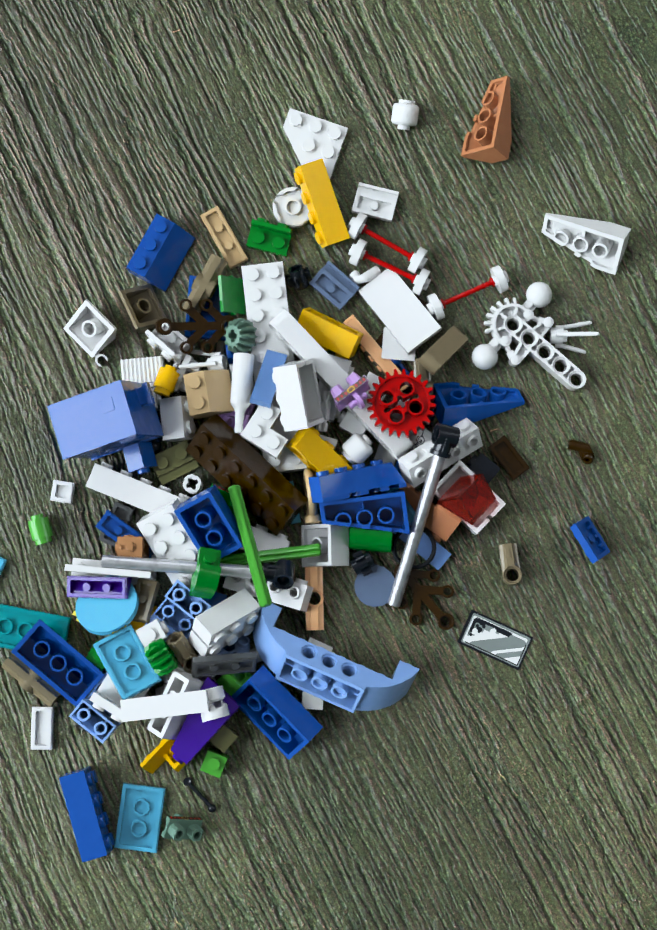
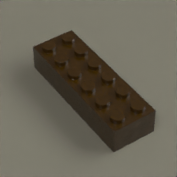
M218 414L202 423L186 449L227 490L232 485H239L246 508L276 536L291 525L308 501L297 488L239 434L234 433V429Z

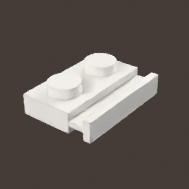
M359 182L352 213L359 214L362 212L368 217L392 222L399 192Z

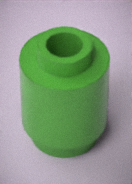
M43 513L31 516L28 526L32 541H35L36 546L51 542L53 533L48 516L44 517Z

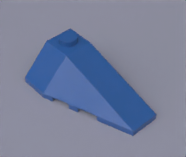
M458 382L433 384V395L436 396L434 403L437 405L436 417L439 423L453 426L465 418L474 423L519 407L525 403L520 391L515 388L493 386L491 389L479 388L477 384H472V387H463Z

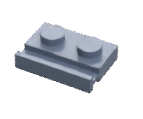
M330 261L309 282L311 287L339 311L343 309L360 289L356 283Z

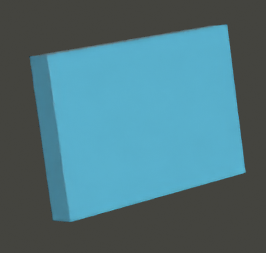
M131 624L93 644L97 655L122 700L130 699L162 681L161 677L151 668L145 656L144 646Z
M123 783L114 848L157 853L166 788Z

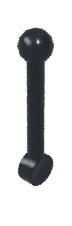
M186 777L183 780L184 785L189 786L208 806L209 812H215L216 806L211 804L192 784L190 777Z

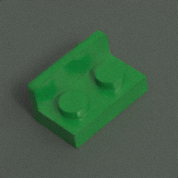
M263 218L252 219L246 247L287 257L293 235L292 229L283 223L274 225Z

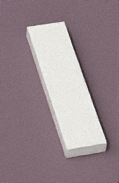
M207 690L120 700L122 722L210 712Z

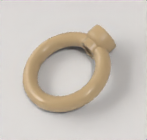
M306 468L303 471L304 495L308 499L306 515L304 517L305 524L322 522L321 514H319L317 509V503H312L308 477H313L311 469Z

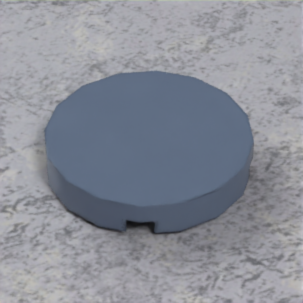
M375 565L371 567L372 573L363 576L362 573L357 575L354 587L355 593L361 602L368 606L379 607L388 603L395 578L385 567Z

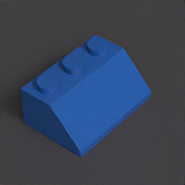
M156 214L126 268L129 273L166 292L195 237L174 222Z

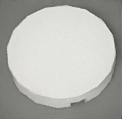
M297 187L283 189L277 194L272 205L273 214L277 222L286 224L291 229L300 228L309 222V210L307 204L305 205L302 201L301 189Z

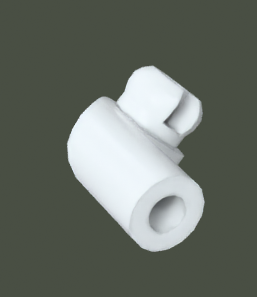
M378 266L372 267L361 275L359 271L355 270L349 274V278L359 285L373 280L381 274Z

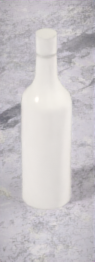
M234 353L230 403L235 411L234 433L236 434L243 432L244 414L251 404L254 355L249 353Z

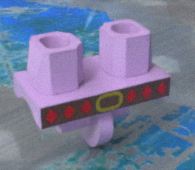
M353 372L346 378V382L350 387L344 390L340 385H336L330 390L336 408L339 411H342L347 406L350 409H353L355 406H358L360 409L365 407L363 400L368 397L366 392L370 389L369 381L365 376L361 378Z

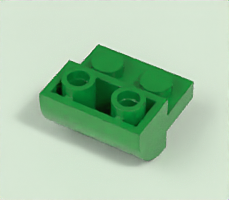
M350 527L349 549L391 553L393 532Z

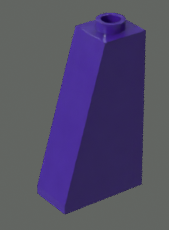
M207 677L200 690L220 685L211 677ZM225 690L223 702L228 705L229 716L202 722L200 713L187 715L171 748V751L174 753L172 755L173 758L180 764H183V762L186 765L189 764L241 707Z

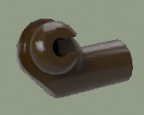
M569 439L567 449L578 451L583 463L591 464L595 456L590 445L585 442Z

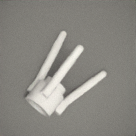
M592 321L555 325V327L550 328V344H555V348H563L586 354V350L563 344V342H567L568 336H598L600 333L591 331L568 332V330H565L591 325Z
M195 349L190 354L210 356L207 362L179 365V369L207 367L208 370H227L228 367L227 358L221 352L203 353L201 350Z

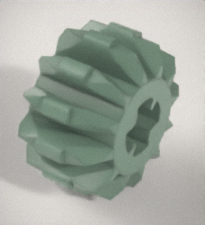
M244 318L229 321L228 326L225 327L226 334L223 335L226 337L224 344L228 345V351L233 353H248L252 351V347L256 345L255 338L258 337L255 335L257 328L253 327V322Z

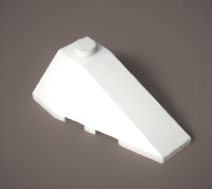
M546 213L541 233L559 245L568 247L575 252L574 255L583 257L595 269L616 275L627 247L631 228L612 222Z

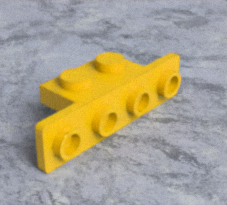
M162 739L160 744L145 757L140 766L153 774L165 760L177 772L186 764L184 762L180 764L172 756L174 753L171 751L175 740Z

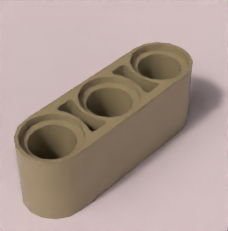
M453 325L417 362L433 376L467 343L469 338Z

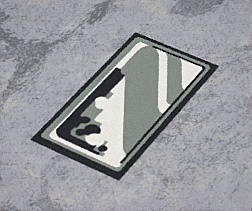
M471 610L457 642L519 670L533 637Z

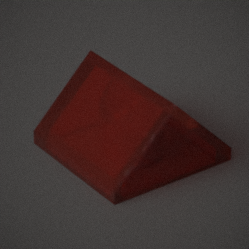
M475 474L460 477L438 500L437 504L473 525L495 502L496 497L484 475Z

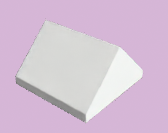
M88 299L83 302L63 328L92 358L116 338L117 328Z

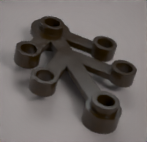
M182 299L179 302V309L186 312L195 322H171L167 318H161L156 322L155 329L161 335H168L172 331L196 330L187 341H183L180 344V351L184 354L191 353L193 346L208 330H216L208 341H203L200 345L203 353H211L214 345L226 334L224 323L233 321L234 318L230 315L223 316L213 307V302L210 299H202L199 303L200 309L207 311L216 321L208 322L192 306V302L189 299ZM184 301H187L189 303V307L187 309H184L182 307V303ZM205 301L209 302L210 306L208 309L203 307ZM163 323L168 324V330L164 331L162 329ZM186 343L190 346L188 351L183 350V345ZM206 343L210 344V349L208 351L204 350V345Z
M398 564L394 569V578H396V574L400 564ZM435 569L430 571L411 570L407 582L413 590L412 614L409 617L410 623L416 626L422 622L420 615L422 600L436 616L437 625L443 630L451 629L454 625L453 616L449 613H443L428 594L442 595L445 598H450L454 594V589L449 585L443 587L419 585L414 579L421 578L436 582L440 578V573ZM431 572L437 573L438 576L435 580L430 578ZM407 585L402 598L405 600L406 605L404 607H397L398 609H405L408 606V600L406 599ZM447 587L451 589V594L449 596H446L443 593L444 589ZM414 615L419 616L420 620L418 623L412 622ZM444 617L449 619V624L446 626L441 623Z

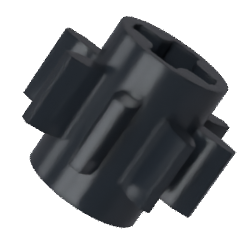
M302 265L290 267L288 269L289 274L285 275L289 288L294 287L297 291L307 288L309 286L308 281L312 280L308 267L303 268Z
M359 550L352 554L354 559L350 563L357 575L362 573L363 576H366L373 572L371 567L375 566V563L368 551L363 554Z

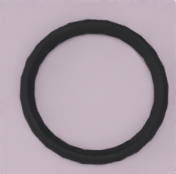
M424 528L423 532L431 540V555L424 563L413 565L411 570L424 568L429 565L435 556L436 541L432 533ZM397 532L392 541V553L395 560L400 564L401 559L396 551V543L402 533Z

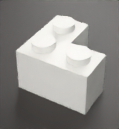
M273 404L271 408L259 405L241 433L242 438L277 460L289 443L287 438L272 430L281 416V410Z

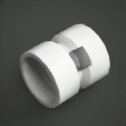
M223 685L205 689L208 691L210 712L200 713L202 722L229 716L228 705L223 702L225 698Z

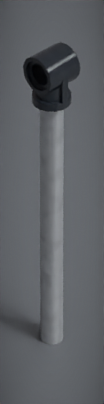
M437 423L434 426L431 438L434 446L430 449L433 457L388 600V604L391 606L400 607L445 459L450 458L451 448H455L459 442L460 429L458 427Z
M103 555L101 561L103 568L193 574L197 565V561ZM280 559L274 565L264 562L262 567L266 582H273V585L279 589H289L293 586L295 564L292 561ZM220 563V576L252 578L248 565Z

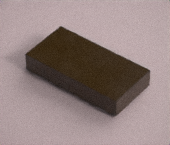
M505 435L488 447V450L512 481L530 468Z

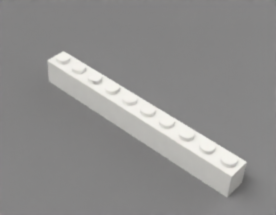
M102 462L101 465L94 464L86 487L150 513L176 498L179 499L180 503L191 498L182 493H179L178 496L171 494L172 489L162 485L159 488L151 486L152 481L142 477L140 480L132 478V473L121 469L120 473L112 470L114 466ZM257 524L256 528L251 526L258 551L286 548L291 544L287 540L288 536L280 533L276 536L268 533L269 529L259 524Z

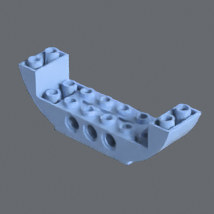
M177 580L164 596L166 597L165 600L153 613L149 623L157 618L160 621L164 620L170 631L167 633L168 636L173 632L182 631L188 640L193 629L195 617L210 609L211 605L202 598L190 596V589ZM108 673L103 676L87 698L82 699L69 715L70 718L102 744L121 724L111 718L112 714L106 710L101 712L92 706L93 702L89 700L93 692L99 689Z
M274 603L268 607L260 608L259 617L254 624V644L260 658L276 675L275 679L351 713H354L355 710H379L398 702L407 694L419 671V668L400 660L392 677L388 678L343 656L334 654L323 647L316 646L305 639L289 634L285 630L276 628L275 625L282 608Z

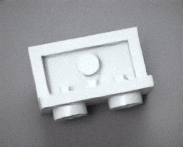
M163 323L162 329L164 331L168 330V324ZM148 329L145 331L148 337L146 340L148 344L154 349L158 347L162 351L161 355L168 362L172 360L178 365L185 358L186 354L180 351V344L183 341H187V338L179 331H172L168 335H161L156 329L152 332ZM186 343L183 345L184 351H188L190 349L189 344Z

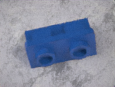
M589 516L570 527L574 537L578 540L592 564L611 552Z

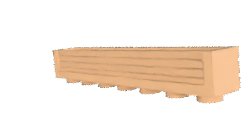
M353 314L343 322V324L364 333L359 348L363 353L366 352L369 355L367 357L371 362H375L377 370L385 374V379L386 372L391 376L394 375V369L397 370L398 374L402 373L391 359L381 358L382 348ZM408 385L402 386L401 389H400L401 392H403L404 390H406L409 386H408Z

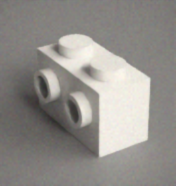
M187 396L159 399L161 426L164 434L162 436L163 441L176 442L193 439L196 426L193 417L189 414Z

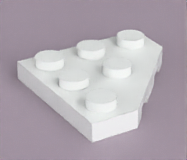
M290 108L283 130L300 164L304 165L323 159L329 179H331L348 128Z

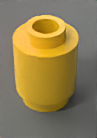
M170 365L160 367L153 385L155 387L153 392L169 397L174 392L180 376L176 372L177 368Z

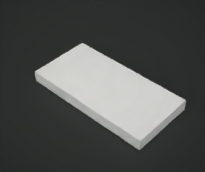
M389 269L383 271L358 290L362 298L408 355L442 330L441 326L400 276Z

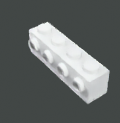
M468 418L453 425V427L460 429V438L457 446L451 448V456L445 459L442 471L483 446L479 427ZM432 439L397 459L402 477L413 488L426 480L433 454L430 453L431 447L434 446Z
M225 578L223 588L237 592L245 588L253 597H257L252 578ZM296 578L293 586L289 589H279L273 585V582H267L272 602L307 612L314 588L307 586L308 581Z

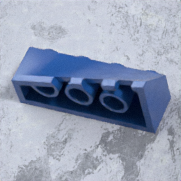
M383 459L372 460L370 465L365 466V463L353 464V468L348 470L347 466L334 468L335 472L329 473V470L318 471L316 476L308 477L312 503L330 502L350 498V495L360 496L367 495L369 492L390 490L389 488L407 487L405 480L392 462L383 463Z

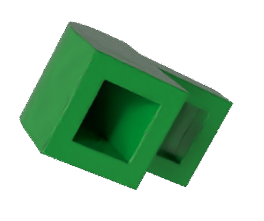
M200 546L196 570L191 578L190 596L211 600L220 579L221 550Z

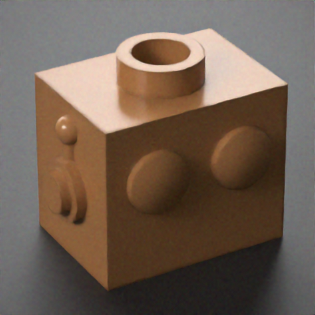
M124 535V537H117L115 553L117 556L149 558V545L144 537Z

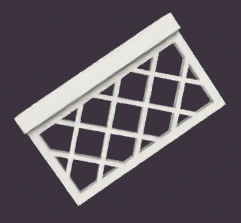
M73 558L72 565L65 564L64 570L72 571L71 575H117L132 577L131 583L133 585L137 584L138 578L156 581L157 576L155 571L103 568L101 566L102 560Z

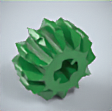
M163 639L154 640L144 648L145 656L151 668L159 676L168 675L178 667L174 653Z

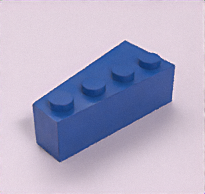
M404 490L350 496V498L319 503L322 524L410 534Z

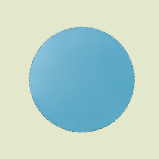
M132 583L128 599L78 597L75 608L76 616L88 632L95 635H111L112 632L121 629L125 625L128 626L132 622L139 608V598Z

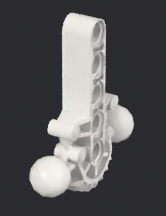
M544 282L532 283L526 291L527 300L522 305L517 304L516 297H513L511 304L509 299L505 298L504 305L502 302L497 301V308L491 306L490 311L492 313L486 314V318L491 321L484 322V325L490 328L485 329L484 333H491L493 339L488 344H480L474 348L472 361L477 368L488 370L494 367L498 361L497 352L502 348L507 351L506 355L509 358L508 363L511 367H516L528 354L570 391H576L585 385V374L543 338L553 326V319L551 317L534 316L533 311L536 307H545L552 300V290L548 284ZM532 320L537 325L532 328L527 323ZM507 322H515L517 330H510L507 327ZM523 335H530L533 343L526 344L523 341ZM511 341L517 345L515 350H511L509 346ZM540 348L548 351L547 358H542L539 355ZM555 362H561L564 365L563 372L555 369ZM574 375L579 378L580 384L578 386L571 383V376Z

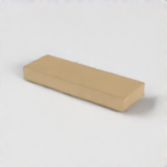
M218 206L200 215L223 258L228 262L227 265L230 270L248 260Z

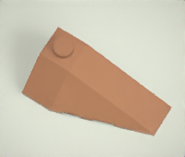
M508 75L491 80L481 101L483 107L479 115L474 116L473 121L475 124L471 132H467L464 138L461 153L463 158L487 163H496L509 158L512 131L510 77Z
M406 482L407 487L398 489L405 491L406 500L416 512L422 492L415 491V488ZM432 503L425 527L432 533L435 541L439 543L441 540L446 542L462 519L441 504L435 505Z

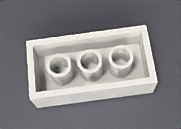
M178 498L143 516L136 523L157 559L197 561L198 550L174 513V510L180 504ZM165 572L173 585L179 580L190 589L193 574Z

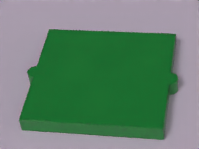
M219 275L218 285L221 312L231 313L232 316L236 314L246 315L243 279L235 278L233 275Z

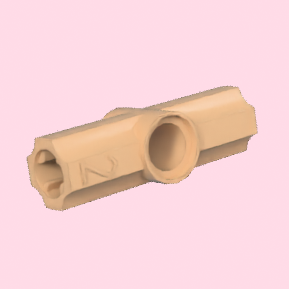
M323 566L305 567V581H308L307 586L314 587L312 593H318L321 598L320 602L316 605L309 602L307 612H305L306 631L324 630Z

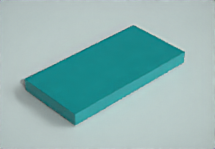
M0 604V647L13 649L39 619L67 641L72 618Z

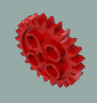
M394 369L393 376L386 372L385 380L379 376L380 384H372L375 391L370 390L368 392L373 398L367 399V403L372 405L367 408V412H374L370 416V420L377 419L374 426L382 425V433L388 429L389 437L396 432L399 439L401 433H405L406 438H409L410 431L416 436L417 428L424 431L423 423L430 424L431 421L427 416L434 417V412L430 409L436 408V404L431 403V401L436 399V396L429 395L433 391V387L426 388L428 380L421 382V374L415 378L413 370L409 375H406L405 369L402 370L401 374H398L397 370ZM408 385L412 388V392L404 394L400 389L402 386ZM389 394L393 397V400L390 403H384L381 400L382 396ZM414 395H418V396H419L418 398L409 400V399L412 398ZM398 400L405 402V407L402 408L401 405H398ZM418 404L422 410L419 413H413L410 410V406ZM392 408L389 412H384L385 409ZM394 413H399L402 416V420L393 422L390 417Z

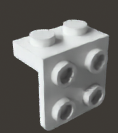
M107 674L99 689L93 692L89 700L93 702L92 706L101 712H104V710L110 712L112 719L122 723L120 700L122 699ZM149 688L130 699L144 697Z

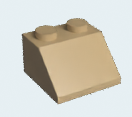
M203 370L183 374L191 417L199 419L216 414L235 412L230 403L231 378L229 370Z

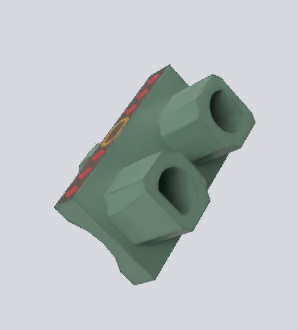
M182 814L167 816L166 826L161 836L175 841H181L182 839L200 841L203 834V829L201 828L203 820L200 817H183Z

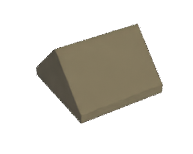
M151 284L118 292L139 335L147 329L155 328V324L159 319L167 318Z

